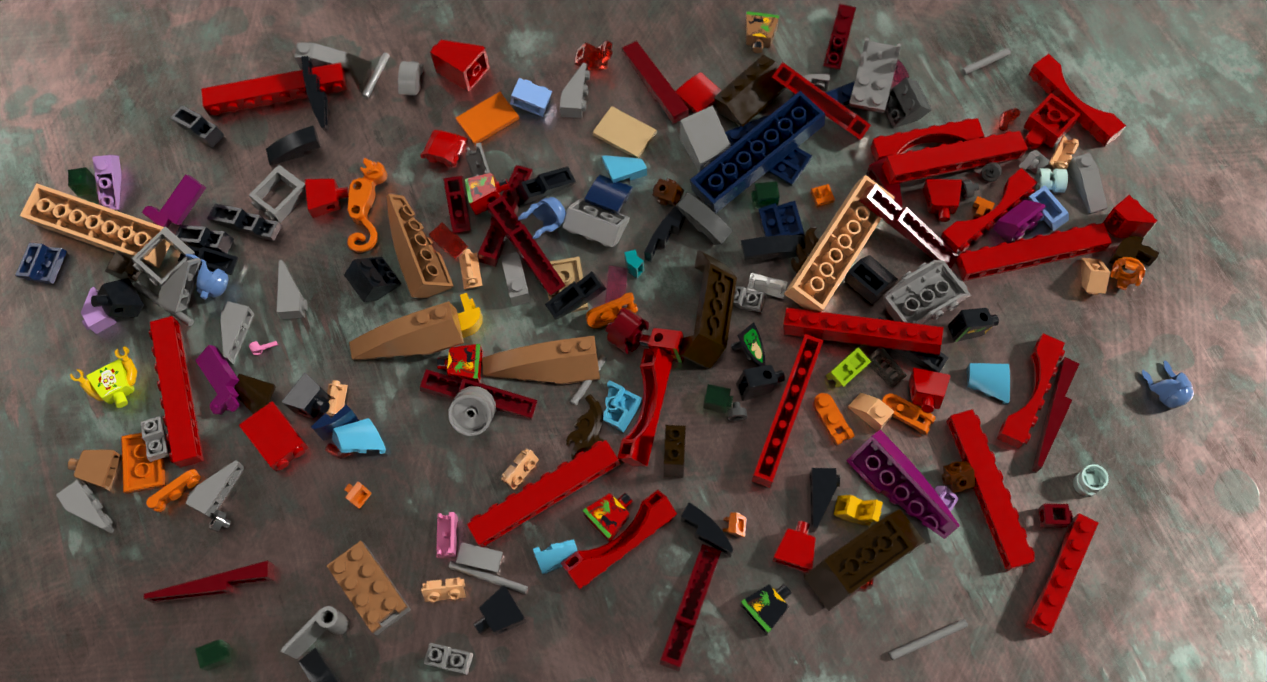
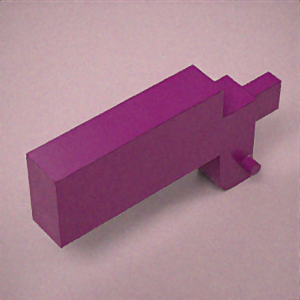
M185 174L161 210L153 206H146L142 213L154 222L153 224L162 227L166 226L168 228L172 222L176 225H181L207 187L192 176Z
M208 345L195 361L217 393V396L210 403V409L213 414L222 415L226 410L235 412L240 406L236 400L239 395L234 389L239 379L216 346Z

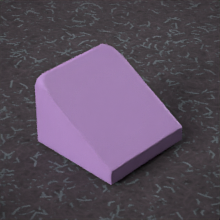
M936 486L934 490L951 512L959 498L947 486Z

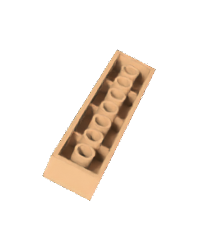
M866 175L854 185L784 293L805 310L819 312L824 310L881 220L880 217L859 202L866 189L877 184ZM878 185L892 199L895 198L892 194H890L888 191H886L884 188Z
M37 183L20 214L22 218L31 224L114 253L118 252L128 258H131L133 255L135 256L164 228ZM164 239L142 262L160 268L171 244Z

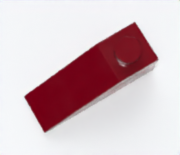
M886 156L870 164L866 174L870 179L895 197L893 200L902 208L900 183L889 185L882 168L887 158Z
M463 176L443 178L452 233L470 231V218Z

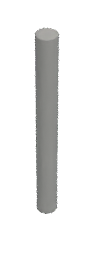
M136 282L133 285L137 291L189 327L193 325L194 320L181 311L175 313L157 303L159 296L141 283Z
M451 561L449 564V569L499 586L505 585L506 588L523 594L527 592L528 586L455 563V561Z
M962 619L889 652L892 660H895L968 627L965 619Z

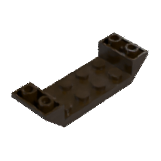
M698 250L694 268L703 272L694 335L683 338L680 356L710 369L727 348L737 277L726 264Z
M901 509L887 515L828 556L804 576V579L826 609L830 611L849 595L908 553L910 554L926 541Z

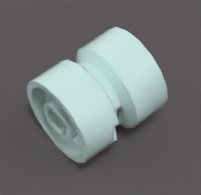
M1039 168L1035 175V181L1038 182L1035 186L1036 191L1046 186L1053 193H1064L1068 184L1067 170L1053 169L1051 171L1049 168Z
M1088 465L1074 477L1073 487L1079 495L1084 497L1094 496L1108 484V474L1099 465Z

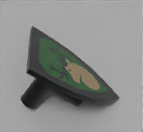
M753 322L737 335L740 341L732 343L731 348L733 351L742 348L748 361L752 360L759 367L765 366V352L762 339Z

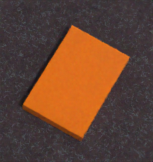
M499 91L455 117V119L475 146L476 143H481L519 120V115Z
M142 432L121 436L123 492L129 494L165 487L164 458L151 462L147 459L146 442L142 438Z

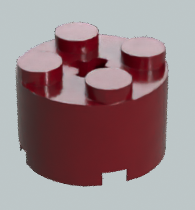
M622 308L614 322H610L605 329L608 333L607 340L626 354H629V350L633 352L639 347L644 330L648 331L649 322L631 310Z

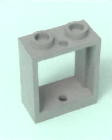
M278 165L249 194V197L253 201L251 204L258 211L262 209L270 220L273 221L275 219L281 223L306 197L305 183ZM282 180L294 190L274 209L262 199Z
M166 226L132 258L134 262L133 267L140 273L144 271L149 275L147 279L155 286L159 284L161 287L185 261L191 260L185 256L161 279L142 262L161 241L167 240L183 256L186 254L195 255V252Z

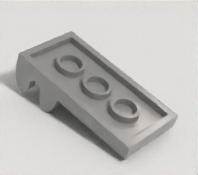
M865 38L849 107L885 113L901 44L893 46L871 42L869 38Z

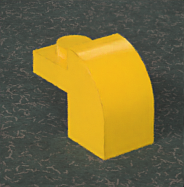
M467 293L460 295L464 312L458 313L463 338L475 334L480 329L483 321L480 307L476 308L473 298L469 299Z
M853 495L837 496L833 515L848 522L870 526L871 522L879 521L883 502L877 499L861 500Z

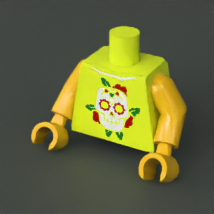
M124 346V355H121L119 350L116 349L115 355L119 359L86 375L87 379L84 378V372L81 369H76L81 375L80 378H75L72 373L70 377L74 381H79L82 389L92 398L98 401H105L108 404L115 402L117 408H122L128 404L126 396L134 392L133 385L136 382L137 369L132 359L128 358L129 349Z

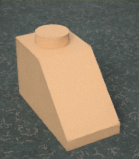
M1081 258V283L1085 291L1092 295L1106 294L1111 273L1101 259Z
M860 393L848 406L851 411L877 432L885 426L895 412L880 399L864 393Z

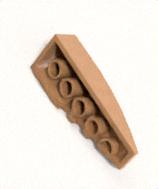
M388 194L387 206L393 243L411 297L429 298L452 289L454 286L440 252H436L432 247L433 241L430 237L425 236L422 231L424 227L421 222L419 223L415 220V213L405 197Z
M449 301L395 319L349 342L352 360L377 359V357L394 358V356L408 357L418 354L430 355L464 344L457 309Z
M595 336L538 343L482 358L484 377L514 378L521 381L534 380L541 383L554 382L561 385L586 380H600Z

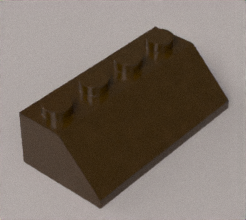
M765 55L757 59L714 97L717 112L744 127L786 89V87L772 78L779 68L777 62Z

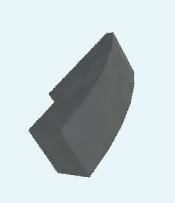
M689 192L677 203L676 207L698 232H703L714 245L722 244L732 233L730 227L717 214Z

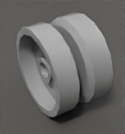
M469 386L462 389L452 401L448 410L449 421L457 432L466 436H476L483 433L489 427L496 411V403L493 396L486 389L478 386Z

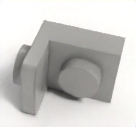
M1034 150L1027 155L1019 167L1024 171L1030 169L1036 174V171L1039 168H1045L1050 160L1037 150Z

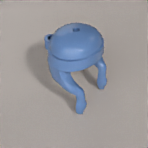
M554 197L544 198L538 203L532 204L526 212L521 213L518 221L526 219L531 213L537 219L543 221L544 227L538 229L532 239H537L543 232H553L564 222L566 210L558 199Z
M193 254L185 255L189 259L198 258L196 255ZM201 259L200 264L202 265L197 273L196 291L201 294L200 298L205 300L208 297L221 296L227 288L228 275L221 269H217L214 272L209 271L206 261Z
M1167 361L1163 362L1164 369L1172 379L1154 384L1150 374L1142 370V376L1147 381L1150 390L1160 396L1159 400L1167 407H1181L1193 398L1194 391L1191 381L1182 372L1178 375L1174 374Z

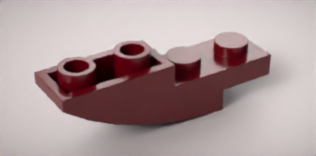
M839 4L823 67L840 70L856 7Z

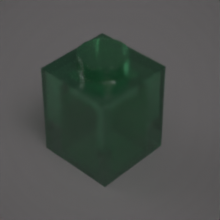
M87 167L68 170V186L77 196L96 193V179Z
M777 181L755 183L751 196L752 202H756V208H762L775 203L778 206L780 195Z
M708 384L703 408L726 413L727 407H732L734 396H730L731 389Z
M218 639L195 648L199 667L202 670L209 671L231 662V647L229 643Z

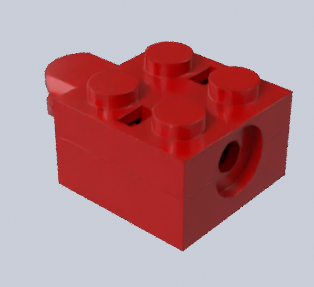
M1051 93L1029 115L1023 128L1029 131L1024 139L1027 147L1035 150L1045 143L1053 148L1063 135H1066L1075 125L1081 114Z

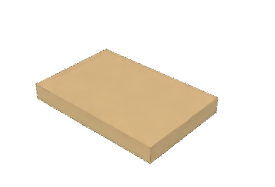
M611 106L592 134L634 158H639L656 135L657 130Z
M580 257L549 261L566 285L553 295H548L549 301L574 281L577 283L583 278ZM588 303L572 312L589 310Z

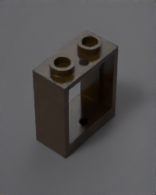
M665 425L664 477L684 478L686 426Z

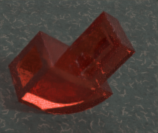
M606 40L597 48L585 42L577 49L575 65L580 67L583 63H586L587 70H605L608 60H610L613 54V43Z

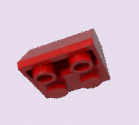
M1128 195L1111 210L1103 223L1107 231L1115 238L1131 236L1144 238L1158 220L1154 218L1152 213L1143 208L1136 199Z

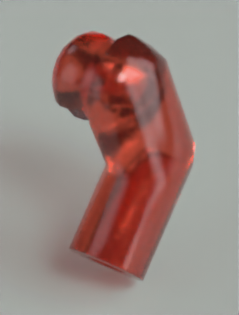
M1018 108L1009 109L1001 114L999 130H1008L1009 122L1020 116Z
M328 443L325 448L327 453L338 459H343L353 454V452L341 453L337 446L332 443Z

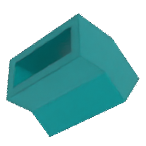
M636 249L624 252L628 273L638 278L644 271V260L638 257Z

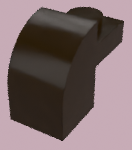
M1131 236L1125 238L1118 245L1109 263L1114 264L1119 258L1132 257L1150 266L1157 259L1159 252L1150 246L1142 245L1144 238Z
M115 252L105 272L117 278H129L131 282H136L140 275V272L133 267L134 262L132 258L134 255L128 258L118 252Z

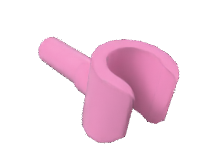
M257 341L249 344V348L253 355L258 356L263 350L278 344L277 341L260 346Z

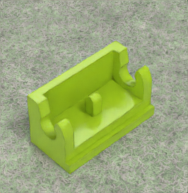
M858 347L827 373L825 377L828 380L833 379L836 382L835 387H844L871 361Z

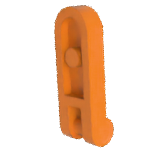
M626 293L618 299L589 310L585 316L587 324L591 328L596 329L614 322L618 312L626 304L627 307L625 309H629L634 313L638 312L637 304L633 302V293Z
M827 393L818 394L813 401V406L834 444L837 446L845 439L850 440L854 438L852 429L848 426L833 398ZM839 428H841L843 431L840 434L836 432V430Z
M893 393L885 395L882 399V402L895 411L892 417L916 429L920 434H928L930 424H933L936 419L933 414L924 413L920 407ZM918 417L923 419L922 423L917 421Z
M192 469L183 473L150 496L146 501L147 506L158 513L164 511L166 504L177 500L183 492L199 484L201 477L197 470Z

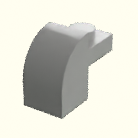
M417 61L401 62L398 73L399 94L417 95L420 91V75L424 72V64H419Z

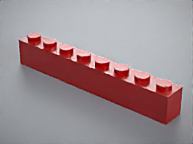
M341 62L312 68V74H317L320 77V92L327 94L348 90L346 75ZM302 70L201 88L203 107L209 116L308 97Z
M1007 131L1000 135L992 134L984 138L976 137L964 142L957 141L948 145L941 144L933 148L925 147L917 151L909 150L902 154L894 153L887 156L882 168L889 185L981 167L989 162L1001 163L1021 159L1028 148L1020 131Z
M1091 223L1081 228L1072 227L1063 232L1054 231L1045 236L1040 234L1031 239L1025 240L1021 238L1008 244L1003 242L994 247L984 246L976 251L966 250L959 254L956 265L964 282L1106 251L1112 242L1104 223Z
M787 307L783 323L784 335L804 337L807 334L823 340L940 355L944 327Z
M173 316L151 321L149 336L153 340L154 345L151 349L154 357H156L154 368L159 375L157 386L162 393L160 404L165 412L163 422L168 430L166 440L171 448V452H169L170 461L179 468L203 462L180 324Z
M807 334L804 335L753 474L752 482L771 488L824 340Z
M973 409L951 415L946 421L961 460H966L974 469L976 487H973V490L1006 572L1035 562L1034 550L1028 545L1026 540L1027 533L1024 527H1021L1018 520V511L1012 506L1009 490L1005 489L1002 472L996 467V458L987 445L988 438L981 430L979 416L975 415Z
M607 440L596 442L591 446L592 449L587 452L582 451L575 455V459L570 462L561 463L557 470L552 473L547 472L543 474L540 480L534 484L533 482L528 483L522 488L521 492L517 494L512 493L501 504L497 503L490 506L483 515L478 514L470 519L471 522L467 526L480 547L489 545L620 465L619 459Z

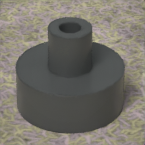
M995 162L987 163L981 171L982 177L989 182L996 181L1002 173L1000 165Z
M970 179L963 180L961 185L963 198L973 197L974 191L979 190L978 183L973 184Z
M733 402V408L727 410L728 420L741 421L747 419V409L741 408L740 402Z
M216 510L211 518L209 529L219 531L221 527L228 528L231 521L225 519L226 512Z

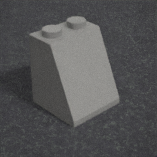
M713 106L680 120V140L699 172L731 147Z

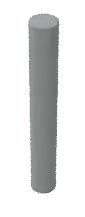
M1007 48L962 68V73L966 75L1010 55L1011 51Z
M383 53L362 94V97L365 99L369 98L390 57L389 54Z
M600 355L598 358L599 370L607 360L604 355ZM592 380L582 382L570 400L572 404H578Z

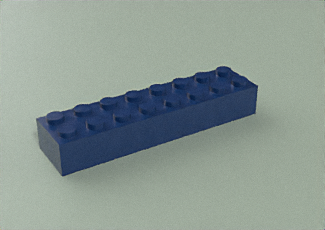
M799 91L690 179L692 191L716 214L825 125V113Z

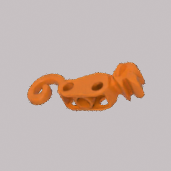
M366 158L363 159L366 168L360 167L364 177L353 180L349 185V216L354 223L363 224L370 233V239L364 245L355 244L357 240L362 242L366 240L364 234L356 232L348 237V247L356 253L368 252L377 243L378 234L373 224L368 220V213L376 197L375 186L385 182L388 177L387 171L381 163L373 162Z

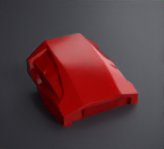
M433 130L424 151L420 153V157L422 159L426 158L431 163L441 162L447 167H455L464 152L468 139L450 132Z

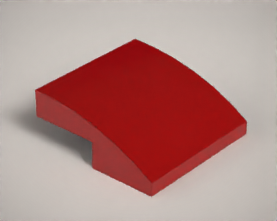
M700 72L686 81L675 92L687 107L694 113H697L715 104L714 97L722 90Z

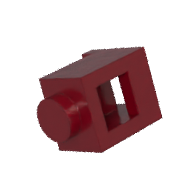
M1043 504L1038 508L1040 528H1066L1073 520L1069 504Z

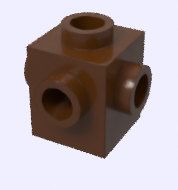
M659 178L657 184L654 185L652 196L657 199V203L663 206H667V204L676 206L684 190L672 179L666 178V180Z
M966 460L952 462L949 465L943 466V484L953 493L976 487L974 469Z

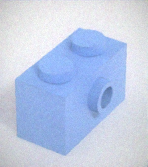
M519 78L512 92L510 104L543 117L550 102L552 91L544 86L535 85L529 80Z
M1043 186L1029 196L1030 201L1042 203L1046 206L1040 221L1044 220L1052 231L1069 221V213L1046 186Z

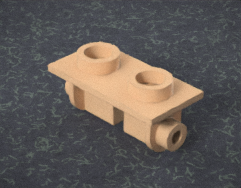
M1063 135L1049 162L1053 169H1067L1072 159V155L1069 154L1075 153L1079 147V141L1075 138L1068 140Z
M470 249L463 250L462 255H459L464 290L483 286L477 252L472 253Z
M336 380L328 384L327 394L330 395V400L328 401L330 408L326 413L331 418L344 407L348 385H342Z
M521 450L520 454L513 461L517 466L510 465L502 474L501 480L505 484L508 483L515 490L523 482V479L531 469L535 467L539 459L532 450Z
M460 577L446 579V586H442V580L427 581L423 583V589H421L425 602H437L447 599L456 600L466 597L464 590L465 580L460 579Z

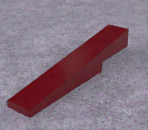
M634 41L622 47L624 55L655 102H659L672 124L688 117V107L640 44Z
M519 165L515 166L508 181L510 189L505 190L502 194L516 215L522 202L516 188L521 182L530 180L533 174V169ZM492 217L490 220L491 226L478 252V260L480 263L496 267L507 236Z
M877 184L866 189L859 199L860 203L933 260H944L949 268H952L959 255L908 207L901 208Z
M502 195L489 203L487 210L548 295L551 296L564 288L566 285L539 245L532 239V235L520 220L518 221V217Z
M1064 357L1058 366L1032 471L1036 473L1043 467L1072 402V399L1065 397L1079 367V363L1067 357Z
M428 369L425 370L420 384V391L454 400L455 396L462 389L469 386H478L486 389L493 396L497 411L528 419L533 417L538 400L465 378L461 380Z
M702 544L663 651L660 665L678 672L680 671L721 554L720 550Z
M268 560L148 592L144 594L143 599L149 602H160L233 593V585L273 581L274 564Z

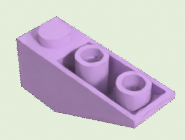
M94 156L92 158L99 205L118 210L120 207L122 174L119 156Z

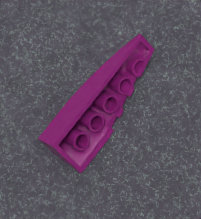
M881 429L873 434L846 460L874 491L889 498L890 502L894 505L898 504L906 510L907 514L921 520L923 525L942 538L946 539L960 526L925 477Z

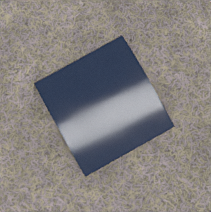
M797 147L771 168L769 172L793 185L813 157Z
M599 175L590 187L584 200L585 203L618 215L623 204L627 202L633 187L619 181L613 183L611 178Z
M795 200L779 206L775 203L758 209L766 237L805 235Z
M29 243L15 276L26 280L54 284L67 251L63 248L47 247L41 243Z
M345 405L332 418L325 413L311 428L325 441L332 439L333 428L360 420Z

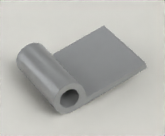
M331 606L323 607L281 651L298 659L326 630L336 635L346 633L350 627V620Z

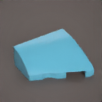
M602 156L605 168L609 172L613 183L627 178L632 181L647 176V167L641 158Z
M970 363L966 368L967 386L974 390H980L988 397L993 396L1002 400L1003 404H1009V364Z
M609 380L607 383L609 389L608 397L605 398L606 409L603 420L624 433L642 404L643 399L625 390L623 386Z
M369 418L333 428L332 441L341 453H366L367 450H379V454L386 453L385 445Z
M574 539L551 544L542 551H540L539 547L533 549L542 574L563 567L560 563L578 551Z

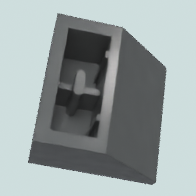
M907 77L890 90L885 109L893 128L918 121L932 111L918 81Z

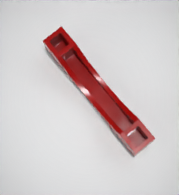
M1047 54L1032 66L1029 72L1031 79L1037 82L1047 94L1050 95L1052 93L1081 115L1077 121L1104 147L1120 136L1126 125L1113 113L1095 109L1080 100L1065 82L1061 64L1050 54Z
M784 62L781 63L772 76L774 80L794 94L801 91L825 113L826 117L857 139L861 140L870 128L871 124L830 97Z
M968 118L960 122H948L940 126L932 125L928 128L913 129L904 133L897 132L889 136L881 135L873 138L870 149L876 162L891 154H902L915 146L926 143L953 144L957 141L964 142L976 137L984 138L985 136L979 119Z
M1022 168L1008 178L1004 186L1001 202L992 211L976 219L954 222L942 232L940 238L956 254L967 250L970 246L969 243L973 240L975 242L978 241L986 229L990 231L998 219L1021 203L1025 197L1028 199L1030 195L1035 193L1034 188L1038 182Z
M1044 333L1037 340L1031 354L1035 369V386L1032 396L1026 406L1018 412L1009 415L1004 420L996 439L1018 449L1023 444L1028 443L1031 437L1029 430L1035 426L1038 417L1035 415L1038 410L1042 409L1045 400L1042 399L1044 393L1047 394L1052 386V383L1049 381L1051 377H1055L1059 367L1056 364L1058 360H1062L1065 354V350H1063L1065 342Z
M658 347L644 349L640 364L644 387L642 409L634 428L622 439L617 457L633 467L648 466L673 361V356Z
M656 490L642 501L634 520L617 538L595 549L576 551L560 564L576 586L581 589L600 573L605 572L609 566L620 560L626 553L637 547L648 536L653 535L661 526L670 522L677 513L668 498L661 491Z
M1080 513L1073 517L1064 535L1062 547L1052 573L1033 606L1024 627L1043 637L1052 633L1099 524L1098 522Z

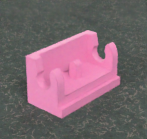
M449 512L448 515L438 513L436 557H457L458 517L455 512Z

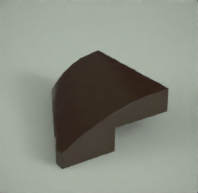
M239 373L237 376L239 382L234 388L239 395L237 398L254 414L269 404L276 386L272 383Z

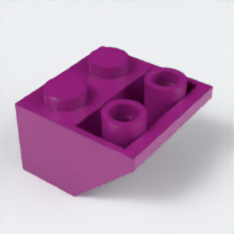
M1023 200L1001 217L993 229L1007 243L1021 239L1025 235L1024 232L1026 230L1031 231L1038 225L1037 221L1043 217L1044 214L1042 212L1046 206L1042 203Z

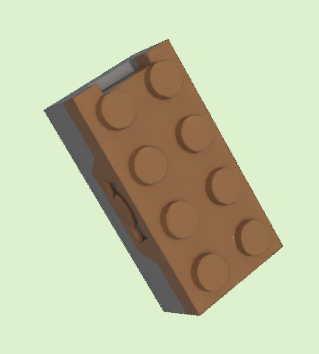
M359 541L326 565L370 631L375 635L380 634L411 610L371 551L362 541Z

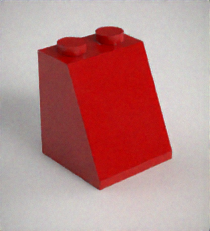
M440 40L430 51L436 72L467 92L474 87L490 68L486 49L480 45Z
M273 401L239 424L259 453L275 471L286 468L290 461L301 457L305 450L309 448L285 414Z

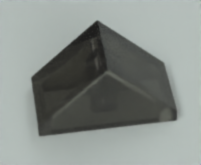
M347 53L345 54V63L359 92H361L372 72V62Z

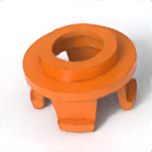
M1119 258L1112 266L1110 277L1117 280L1116 287L1126 290L1129 284H1135L1138 287L1144 278L1145 267L1135 258ZM1125 265V268H1126V269H1129V270H1132V271H1135V272H1134V273H1126V272H1124V271L1122 270V266Z

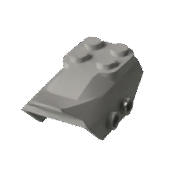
M933 260L928 264L926 262L921 264L913 273L911 271L907 272L902 276V280L883 296L886 310L894 321L923 325L931 319H939L946 310H954L959 305L958 303L972 295L968 292V287L955 271L949 268L944 260Z

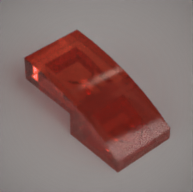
M443 222L429 233V237L454 259L463 250L468 248V245Z

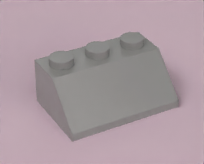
M580 198L567 208L562 228L567 229L572 234L583 235L587 240L601 242L605 247H614L619 242L630 217L620 213L617 215L585 203V200Z

